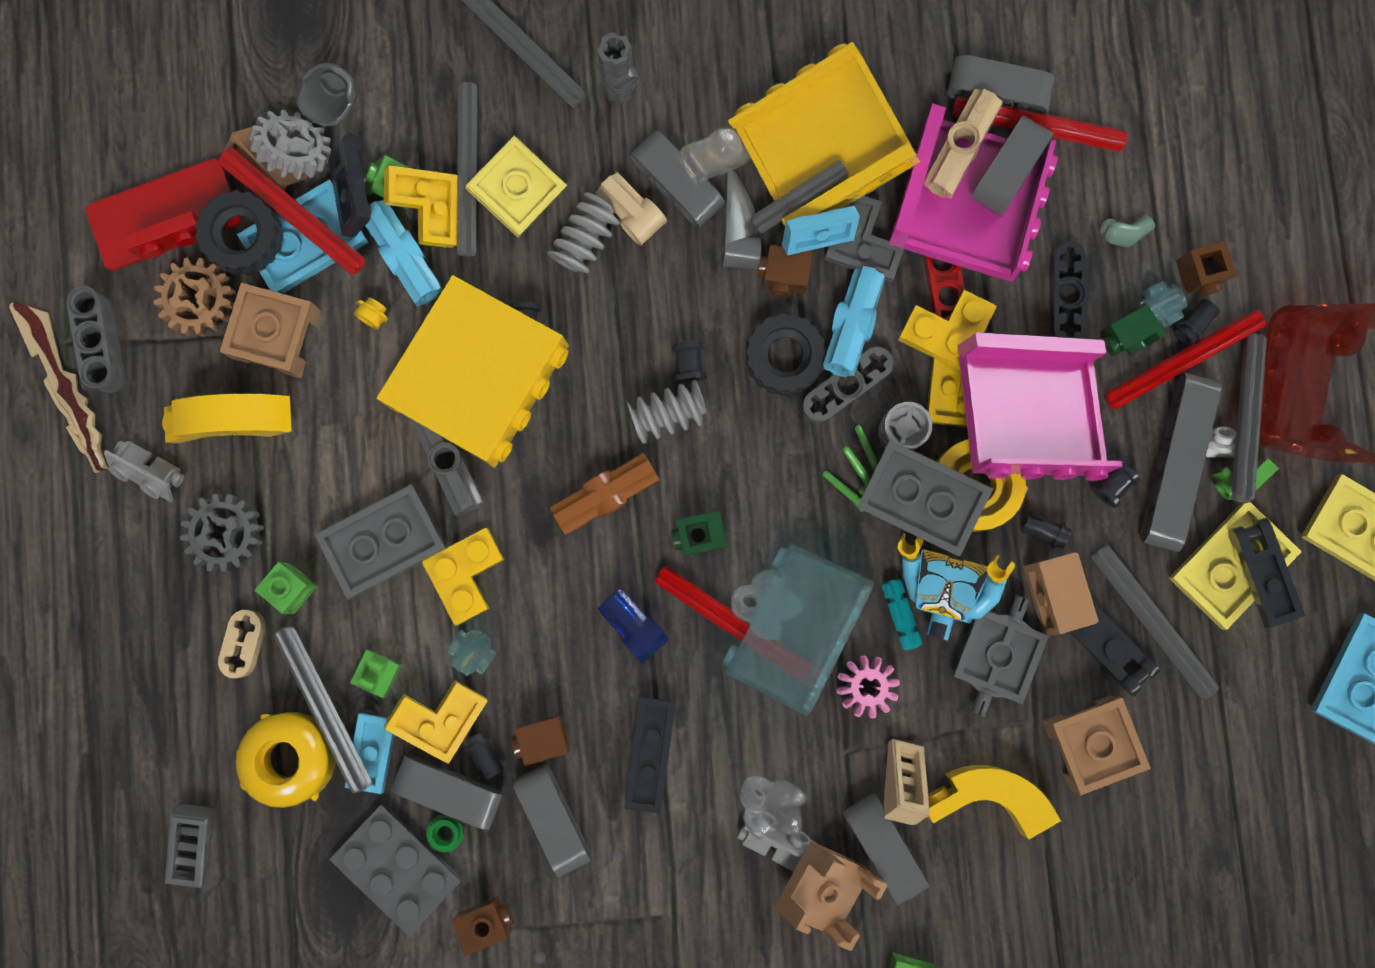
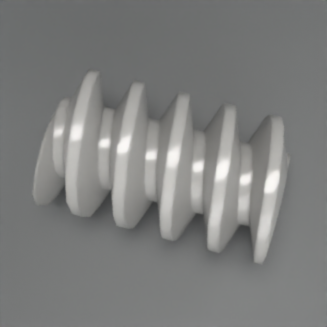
M585 192L583 197L587 203L579 202L576 206V211L579 215L572 214L568 218L572 227H563L560 231L565 240L556 239L553 242L558 252L548 251L547 254L554 261L569 270L589 273L590 270L583 261L585 259L594 262L597 260V257L591 251L592 247L602 250L605 247L598 237L602 235L610 238L612 233L606 227L607 223L618 226L620 222L613 215L614 209L611 205L597 195Z
M696 379L691 382V392L683 384H679L677 396H674L671 390L666 388L664 389L662 401L653 392L650 394V405H647L641 397H637L636 409L633 410L627 402L637 436L643 444L647 443L648 431H651L656 439H660L662 427H665L673 435L675 434V423L678 422L686 431L689 430L690 418H693L698 426H702L703 414H707Z

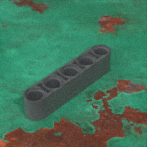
M1183 372L1176 383L1141 527L1140 541L1142 543L1175 552L1181 551L1185 544L1222 387L1219 381Z

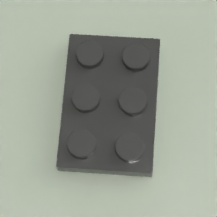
M890 440L857 508L960 557L993 488Z
M413 484L314 535L347 600L357 597L446 549L429 512Z
M385 803L381 804L329 859L408 937L416 931L463 880Z

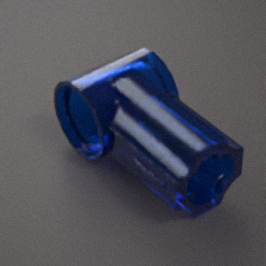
M622 588L613 593L597 608L608 623L622 636L621 641L642 664L670 640L649 615L646 617Z

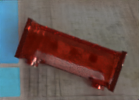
M1375 303L1287 305L1274 312L1270 318L1266 336L1267 346L1259 438L1260 446L1321 461L1375 464V454L1352 442H1346L1345 434L1336 426L1322 424L1334 357L1354 355L1363 347L1367 330L1375 329Z

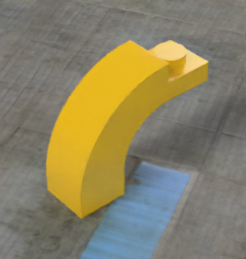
M219 394L172 400L170 406L164 407L162 425L165 431V442L182 443L199 438L228 435L271 437L292 432L290 396Z
M971 765L952 770L945 774L951 788L947 790L943 786L928 794L930 815L927 818L932 823L978 800H990L1000 803L1010 815L1019 833L1028 840L1061 821L1049 800L1035 785L999 767Z

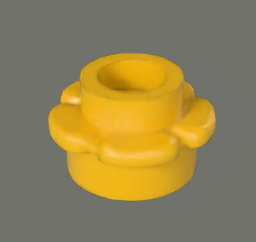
M368 297L366 302L362 300L356 302L359 306L355 310L354 315L368 326L378 330L383 322L386 323L388 321L387 316L384 314L387 309L378 301Z

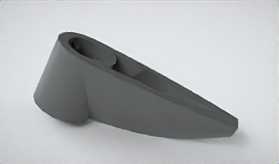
M727 169L721 264L722 267L758 270L761 256V238L751 220V217L755 214L754 207L746 188L736 172Z

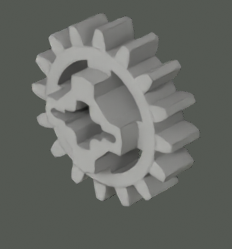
M281 110L280 116H276L273 112L269 111L267 112L266 119L258 117L256 126L253 125L250 136L252 141L250 150L257 152V162L266 161L268 163L267 170L269 172L277 168L281 170V177L285 178L287 173H293L294 177L300 180L302 173L312 178L316 170L320 172L324 170L325 163L328 162L331 148H329L331 140L329 137L323 136L325 130L323 127L314 128L312 126L313 122L310 119L306 121L301 119L299 112H296L292 117L288 116L285 110Z

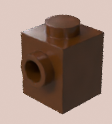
M1226 241L1190 250L1176 261L1187 295L1200 291L1201 296L1217 293L1223 290L1222 284L1236 276Z
M770 245L768 256L761 255L758 276L764 277L763 288L770 289V293L777 296H791V292L805 294L808 287L813 251L786 255L782 246Z
M562 715L519 726L515 729L516 736L511 737L514 754L517 759H523L524 766L565 755L571 751Z
M498 896L457 913L451 921L465 957L507 939L512 931L511 925H514V919L507 903L501 904Z

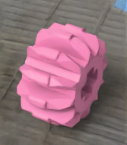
M862 655L859 657L860 669L852 661H848L846 666L852 674L850 676L844 673L838 674L837 677L840 680L848 683L847 686L836 688V692L840 695L850 694L842 702L844 708H849L857 702L854 708L855 716L860 717L866 706L868 716L876 718V705L883 712L887 713L890 711V708L884 702V699L888 698L897 701L898 695L888 692L889 687H896L900 683L898 679H886L894 671L892 666L888 665L879 671L882 659L875 657L869 668L867 656ZM863 678L869 681L875 680L876 686H872V688L876 690L872 695L865 692L860 693L859 688H863L860 682Z

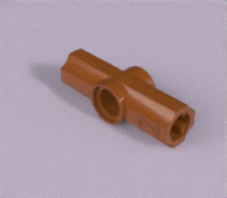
M643 453L612 472L608 470L592 478L582 486L583 489L550 507V510L564 534L568 535L598 516L600 518L605 517L628 503L627 499L657 483L660 479Z

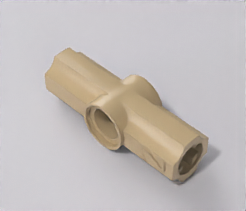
M974 89L956 124L949 130L947 141L924 181V186L932 193L942 198H952L970 163L976 158L978 149L1003 104V101L995 93L986 89ZM958 139H966L971 142L972 146L959 148L954 142Z

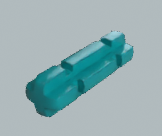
M894 579L882 584L885 598H889L890 603H888V607L896 631H900L901 636H899L902 648L904 650H911L921 646L922 641L919 632L914 629V626L917 625L908 598L903 596L905 589L902 581Z

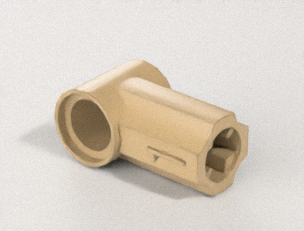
M618 172L612 176L610 175L595 192L598 197L611 205L614 209V215L620 220L621 227L640 246L667 222L661 210L648 198L643 199Z

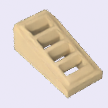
M891 739L888 742L884 818L916 825L930 815L924 747ZM901 757L911 759L912 764L901 762ZM902 773L910 774L911 778L902 776ZM904 789L910 790V793L904 792Z

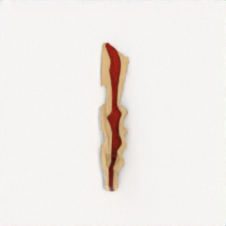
M16 302L11 303L9 308L31 357L39 354L48 374L43 382L55 405L67 418L69 426L66 429L79 451L88 458L94 473L106 470L108 465L101 450L102 434L95 428V413L87 406L89 399L78 392L77 375L66 372L63 369L49 313Z

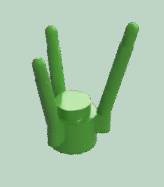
M856 425L855 431L871 467L875 471L879 462L862 427ZM844 447L843 452L865 483L858 490L861 497L829 471H824L823 477L858 507L871 478L851 449Z

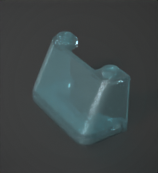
M790 543L787 549L782 546L780 547L771 565L777 568L775 577L743 640L738 647L731 644L722 664L727 666L725 674L808 716L871 593L874 582Z

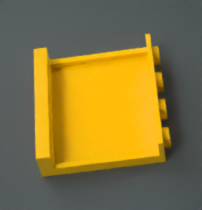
M853 41L848 45L844 43L834 47L829 51L826 59L816 65L812 63L804 66L796 73V78L786 84L780 83L771 87L765 93L766 97L755 104L747 103L736 110V116L728 120L729 124L738 132L774 201L837 160H840L849 173V177L782 218L784 226L786 221L799 216H810L828 212L832 209L845 208L921 162Z
M452 275L376 399L393 411L405 415L495 468L498 462L502 463L510 454L512 449V443L510 442L517 431H522L528 424L531 417L530 409L536 399L541 400L546 394L550 385L549 378L555 368H561L566 361L569 345L563 335Z

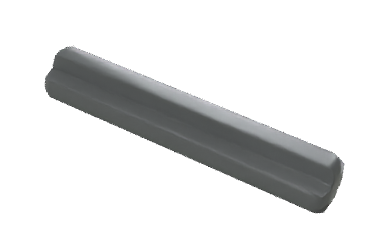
M840 160L835 161L754 214L751 220L758 232H766L780 223L781 219L846 180L849 177L846 167Z

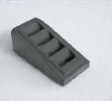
M179 804L170 814L164 884L195 888L203 887L214 826L215 808ZM182 835L197 836L198 841L182 839ZM180 850L197 852L196 856L179 853ZM177 865L194 866L195 872L178 870Z

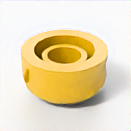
M969 439L949 448L936 462L961 474L972 469ZM1011 474L1009 477L999 479L989 478L993 490L972 532L986 531L1003 525L1016 514L1028 490L1026 479H1022L1021 474Z
M285 712L271 716L269 714L260 715L261 720L246 732L237 750L236 770L241 782V788L246 790L258 802L270 807L285 808L295 806L308 799L316 801L319 798V792L330 781L336 761L315 718L299 712ZM280 742L291 744L299 756V768L292 777H284L278 774L272 767L271 753Z

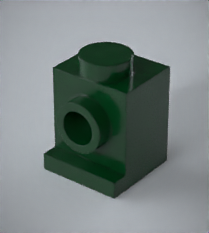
M1149 304L1112 323L1101 331L1103 335L1102 340L1105 342V349L1112 357L1125 350L1131 356L1167 336Z
M720 511L676 520L678 528L671 530L675 551L683 550L684 557L727 548ZM693 530H703L705 539L702 542L693 541L691 538Z

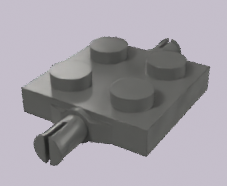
M1015 595L1009 615H997L988 612L981 619H973L951 675L968 682L979 691L971 712L986 717L992 697L1007 698L1023 705L1049 638L1048 635L1033 630L1022 621L1030 600Z

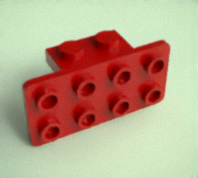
M210 159L89 204L86 207V213L105 267L116 271L146 259L159 257L163 253L175 248L189 246L197 242L195 237L197 228L195 225L196 220H199L201 209L208 205L207 202L210 199L217 198L219 194L232 192L225 170L220 166L218 160ZM241 216L230 219L225 224L223 231L238 226L242 221Z

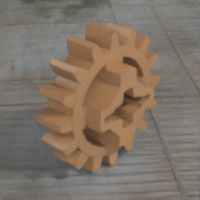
M184 258V267L182 268L175 263L170 264L173 273L170 276L161 273L160 277L165 281L164 285L154 286V290L161 294V298L154 300L153 303L159 308H164L158 314L159 318L169 321V328L176 332L181 329V333L191 337L194 330L201 337L206 336L207 327L216 332L219 331L217 321L221 319L228 322L230 318L225 314V310L233 309L234 306L228 300V297L235 295L236 290L226 286L231 281V278L225 273L220 274L221 269L213 263L209 266V263L203 258H199L196 265L191 259ZM201 275L209 278L205 279L202 277L199 280H193L191 276ZM191 288L194 289L195 291H197V293L195 294V297H196V299H197L196 302H197V304L199 305V307H198L197 305H195L194 303H192V302H194L195 299H194V296H193L194 293H193V291L191 290ZM191 314H195L199 319L189 320L182 318V316L188 317Z

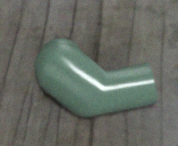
M1146 214L1142 215L1131 225L1116 222L1114 219H1107L1100 226V234L1110 244L1131 247L1155 228V223Z

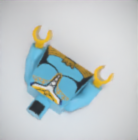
M906 533L902 534L898 543V550L902 554L903 577L909 597L916 603V609L932 613L927 635L948 640L954 619L971 623L972 619H981L999 603L1007 581L1006 579L1015 568L1014 562L1011 561L1007 569L1003 570L997 565L999 555H996L988 566L925 549H922L920 554L919 551L923 539L916 537L915 545H910L905 540Z

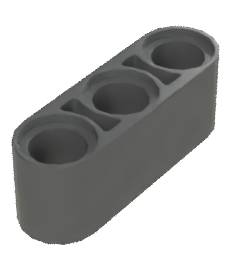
M961 55L954 59L947 95L954 100L959 96L970 98L974 89H986L995 93L1003 101L1002 105L1048 114L1055 77L1051 73L975 56Z
M1023 115L984 174L970 199L1002 217L1054 133Z
M658 130L651 133L629 154L637 168L696 228L699 229L725 205V201L720 193Z
M79 286L74 288L67 297V310L80 380L85 386L106 394L115 393L124 385L125 371L112 302L107 296L90 287ZM95 299L94 308L86 313L87 303ZM100 333V343L92 348L93 337ZM106 367L107 376L99 383L98 374Z
M409 754L404 755L391 787L393 793L485 830L490 829L504 795L496 788Z
M545 763L513 779L512 784L516 795L556 876L559 878L593 861L588 845L549 766Z
M874 793L842 811L878 875L888 884L887 890L897 906L929 888L925 877L892 821L884 818V808Z

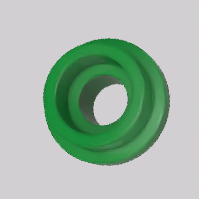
M445 814L439 815L427 827V840L430 846L439 852L453 851L463 840V825L460 820ZM442 826H448L452 830V837L450 839L441 837L440 828Z

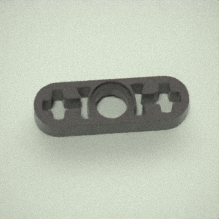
M873 347L861 354L858 362L860 372L856 370L854 376H851L858 384V389L854 394L844 395L839 391L837 383L841 376L837 375L831 376L808 393L802 404V411L806 419L816 424L824 423L884 380L893 369L894 362L890 352L882 347ZM872 356L876 360L882 358L885 361L882 365L884 372L880 373L877 369L873 370L865 377L870 383L865 384L860 372L871 363L869 357ZM830 386L833 396L842 403L837 406L835 399H833L824 408L825 415H822L819 411L813 414L810 410L813 406L811 399L816 398L817 401L825 399L830 394L825 388Z

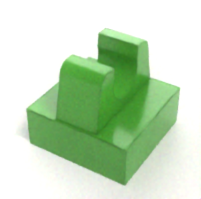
M366 649L350 683L381 698H386L402 664L370 649Z

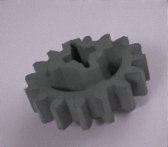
M215 493L212 496V503L208 499L200 498L199 505L201 508L199 510L193 508L187 510L193 517L191 522H181L183 527L188 528V534L180 536V540L190 542V546L185 549L184 553L186 555L196 554L197 556L193 564L203 566L207 563V571L216 572L220 566L222 572L229 573L232 571V563L237 568H244L245 561L243 558L245 556L249 558L257 556L251 549L252 546L262 545L263 543L262 540L255 538L257 532L264 530L263 526L256 525L253 522L259 517V513L256 511L247 512L250 503L245 500L237 503V496L228 494L224 501L221 494ZM229 509L237 515L226 519L219 510ZM221 526L227 528V530L223 532L224 540L218 539L217 537L222 533L220 529ZM243 532H244V538H243L242 543L240 544L241 538H242V535H243ZM218 548L225 557L218 558L207 551Z

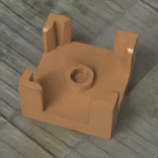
M241 283L220 353L236 361L247 364L250 362L275 368L284 374L301 378L306 361L299 357L308 324L314 327L317 326L321 310L310 301Z
M1109 695L1094 701L1095 706L1069 716L1057 715L1042 721L1048 737L1056 740L1069 772L1063 773V776L1070 791L1083 795L1151 769L1122 697Z
M810 841L774 908L796 930L809 934L811 931L809 926L823 931L839 947L852 951L859 939V933L845 921L862 888L874 899L880 900L888 884L864 864Z

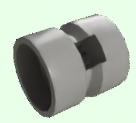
M915 402L897 404L882 418L879 424L878 436L880 442L886 448L891 440L915 451L929 439L932 432V420L929 412Z

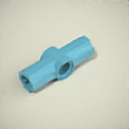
M384 200L371 203V218L366 227L379 245L377 249L392 273L399 277L416 306L427 304L436 299L443 290L432 270L429 269L424 261L425 255L409 230L404 229L391 206L384 205Z
M866 266L855 268L845 300L837 306L832 326L833 336L823 363L824 369L832 372L834 375L841 377L854 376L865 341L868 342L873 334L877 316L876 307L885 282V275L879 273L875 268Z

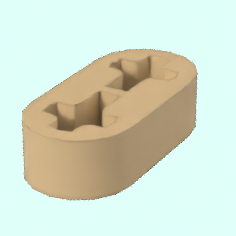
M255 610L238 611L231 616L228 622L218 659V666L220 671L229 678L248 676L256 666L266 630V622L264 617ZM251 617L250 623L255 625V630L247 632L244 641H242L244 629L239 627L240 621H247ZM242 646L240 659L245 661V666L238 667L234 671L235 665L229 663L230 657L237 656Z

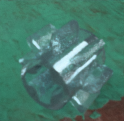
M1161 281L1143 292L1146 299L1140 302V308L1149 304L1163 328L1184 318L1181 310L1187 307V301L1184 293L1177 285L1172 284L1167 287L1165 282Z
M477 629L469 631L467 634L460 630L447 649V653L453 655L451 666L467 676L476 670L482 675L496 655V652L490 649L491 638Z

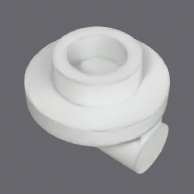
M1226 426L1212 429L1206 457H1235L1237 432Z

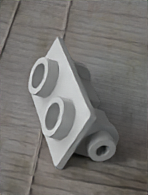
M119 441L115 445L113 453L108 450L104 451L109 466L108 470L116 478L125 482L129 479L139 484L141 490L152 498L158 499L162 497L169 502L173 501L170 488L172 486L179 487L184 480V475L180 473V468L159 457L150 466H147L146 464L151 459L152 454L131 441Z
M752 808L749 811L745 825L743 824L737 836L738 839L743 841V846L763 856L766 855L771 846L776 848L772 860L793 872L810 841L816 843L804 832L792 830L778 823L770 814L759 813Z

